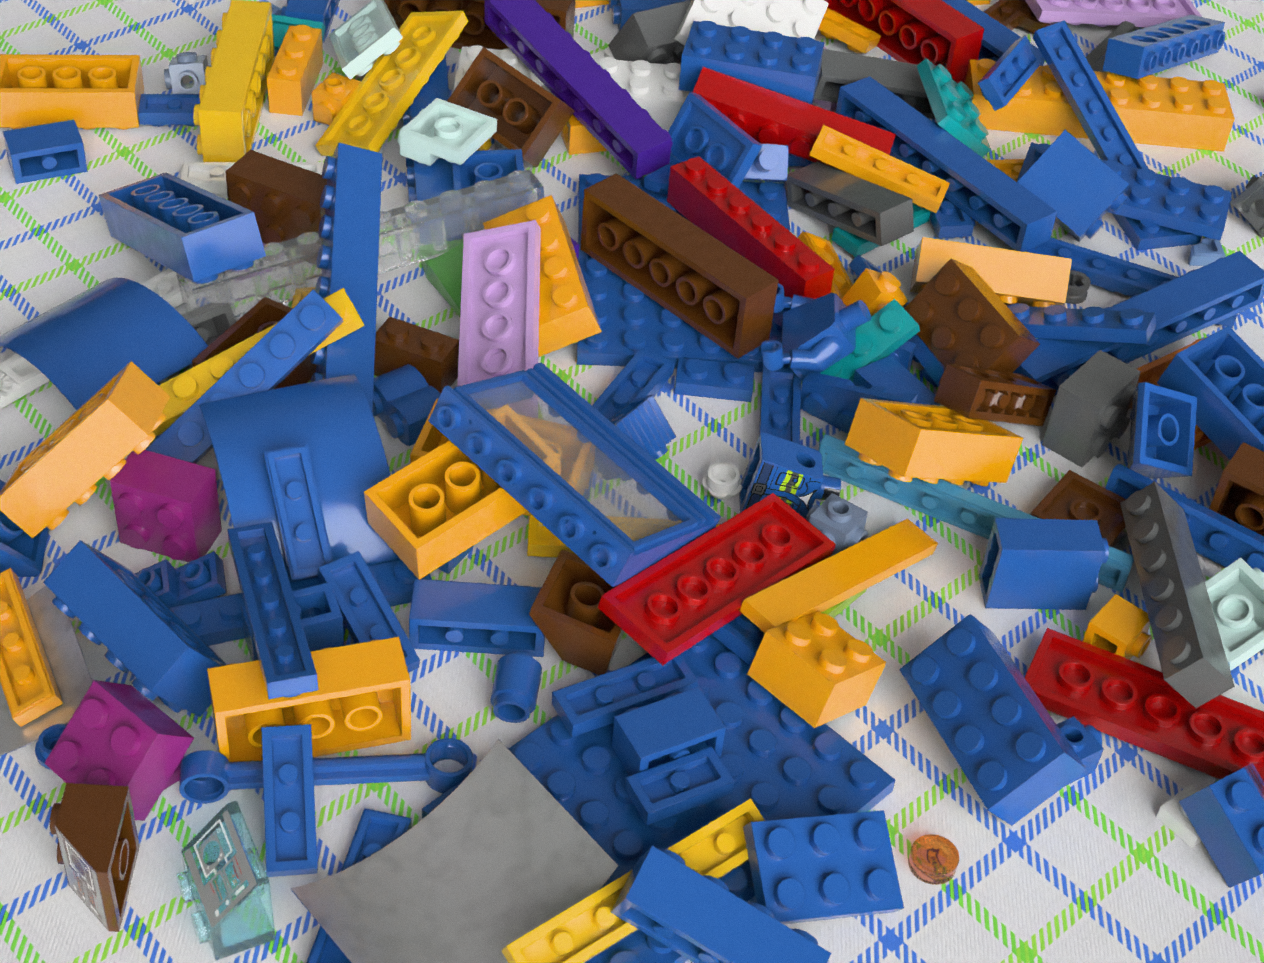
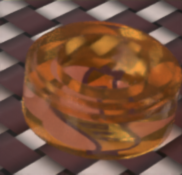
M934 834L923 835L914 841L909 854L908 865L913 875L919 880L933 885L944 884L950 881L956 873L959 863V852L956 846L945 837Z

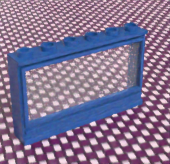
M542 362L535 364L533 369L530 368L526 371L522 370L454 387V389L449 385L444 386L428 420L612 587L625 582L714 529L721 518L719 514Z

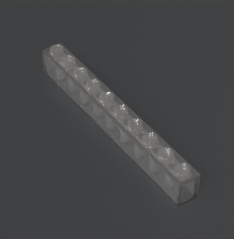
M529 169L525 171L518 170L511 172L508 176L491 181H479L474 186L457 191H445L440 196L423 201H411L399 208L380 211L378 275L438 257L463 243L465 233L485 230L484 222L545 198L543 185ZM317 231L306 232L297 238L280 243H268L263 246L266 257L255 260L253 266L239 271L231 269L218 274L219 277L209 283L197 284L176 273L186 313L209 303H230L234 317L237 318L246 314L264 297L283 304L293 301V296L301 294L302 298L307 296L313 289L315 290L319 276H322V269L317 268L316 263L324 238L318 237Z

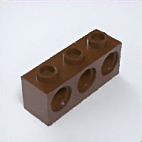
M947 363L939 381L934 401L966 418L1043 427L1056 390L1020 373Z

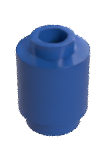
M513 652L502 656L497 662L490 702L495 716L505 722H524L536 708L542 666L531 655L524 652Z

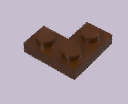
M999 0L984 11V13L1011 31L1020 26L1034 34L1038 29L1058 23L1046 24L1038 21L1025 0Z

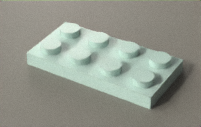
M383 0L370 1L329 34L341 69L349 79H352L355 75L360 77L366 74L373 67L374 60L382 54L384 56L391 54L399 46V40L403 38Z

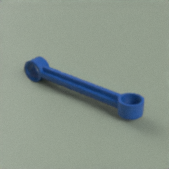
M444 738L433 742L427 748L426 753L313 758L314 786L426 781L433 790L445 793L472 772L473 753L466 743L454 738ZM201 750L186 755L180 763V794L188 801L207 804L217 802L223 799L229 790L264 788L263 761L229 762L219 752ZM441 760H454L461 763L464 767L456 772H443L436 769L433 765Z

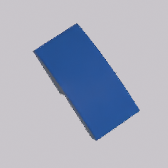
M215 551L176 569L165 559L135 573L169 608L213 599L227 593L223 560Z

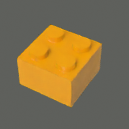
M817 611L766 630L747 675L812 727L816 728L865 706L887 662L876 655L867 643L855 639L843 630L833 617Z

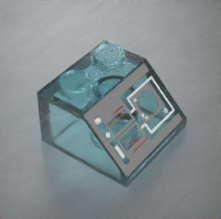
M237 801L226 804L181 850L184 871L176 874L184 903L194 901L197 909L196 913L191 914V919L199 944L209 942L215 961L276 940L269 879Z

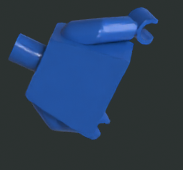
M778 283L774 313L781 312L784 308L790 310L783 313L782 343L776 340H767L761 343L763 364L771 371L779 370L784 364H788V367L793 370L801 381L810 372L821 373L855 350L856 328L871 320V314L867 305L860 299L846 306L835 293H829L817 299L795 294L793 298L785 297L784 287Z

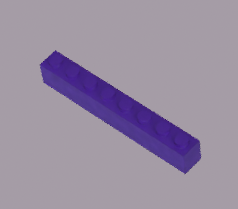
M485 0V24L557 98L575 110L573 115L635 180L670 164L672 138L668 131L662 129L651 118L648 111L642 109L631 98L629 92L626 89H622L609 72L603 69L592 58L590 53L584 50L573 39L572 35L565 31L536 0Z

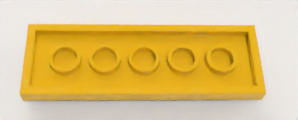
M464 11L410 13L399 28L403 38L399 40L400 44L397 49L387 56L383 54L379 56L373 67L368 71L315 146L321 156H333L338 143L374 152L380 151L385 140L392 130L396 128L401 117L408 107L412 105L417 94L428 82L433 71L444 59L445 54L454 41L458 39L461 31L468 23Z

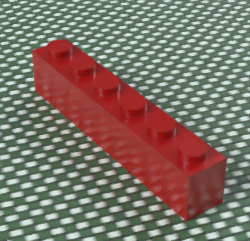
M706 67L702 68L693 93L702 96L758 143L787 145L789 148L788 153L812 162L818 161L823 163L821 160L809 155L823 125L890 155L896 135L895 133Z
M697 156L670 166L667 202L694 225L778 279V283L784 287L785 297L793 298L795 294L817 299L831 293L835 269L701 157Z

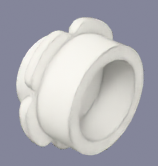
M719 462L709 467L707 475L702 479V485L705 490H709L710 495L714 498L725 500L741 492L742 485L740 483L742 479L737 467L730 463Z

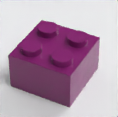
M143 450L138 455L132 451L127 457L123 468L110 480L120 543L136 549H144L165 555L174 560L190 562L206 555L222 531L216 473L213 468L148 450Z
M94 680L44 764L66 783L129 786L135 820L145 821L194 740V737L132 685Z

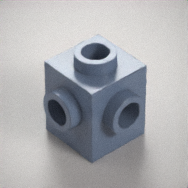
M196 52L176 54V57H173L168 65L169 69H164L166 88L172 89L173 94H200V86L206 85L207 55L197 56ZM183 76H191L194 83H184Z
M833 493L820 506L815 504L807 514L806 520L836 544L831 556L868 537V531L865 530L868 511Z

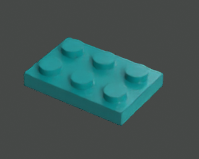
M925 58L916 67L937 124L981 157L985 156L991 151L986 138L989 133L978 118L981 113L975 104L972 103V91L962 81L956 83L943 65L938 64L936 66Z

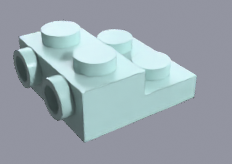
M436 98L407 125L400 129L397 139L400 145V155L429 166L439 157L448 162L462 165L497 131V119Z
M1239 558L1205 581L1230 671L1259 651L1264 654V573L1257 567L1252 569L1242 558Z

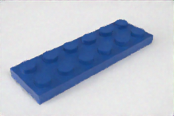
M1031 142L1018 180L1050 147L1049 144ZM1101 160L1129 184L1128 190L1125 192L1128 199L1115 213L1110 209L1108 213L1221 240L1232 192L1215 185L1206 186L1190 182L1183 177H1170L1155 173L1150 169H1138L1122 165L1114 160Z

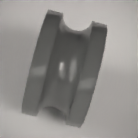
M1070 270L1065 303L1079 304L1086 300L1087 290L1091 283L1086 274Z

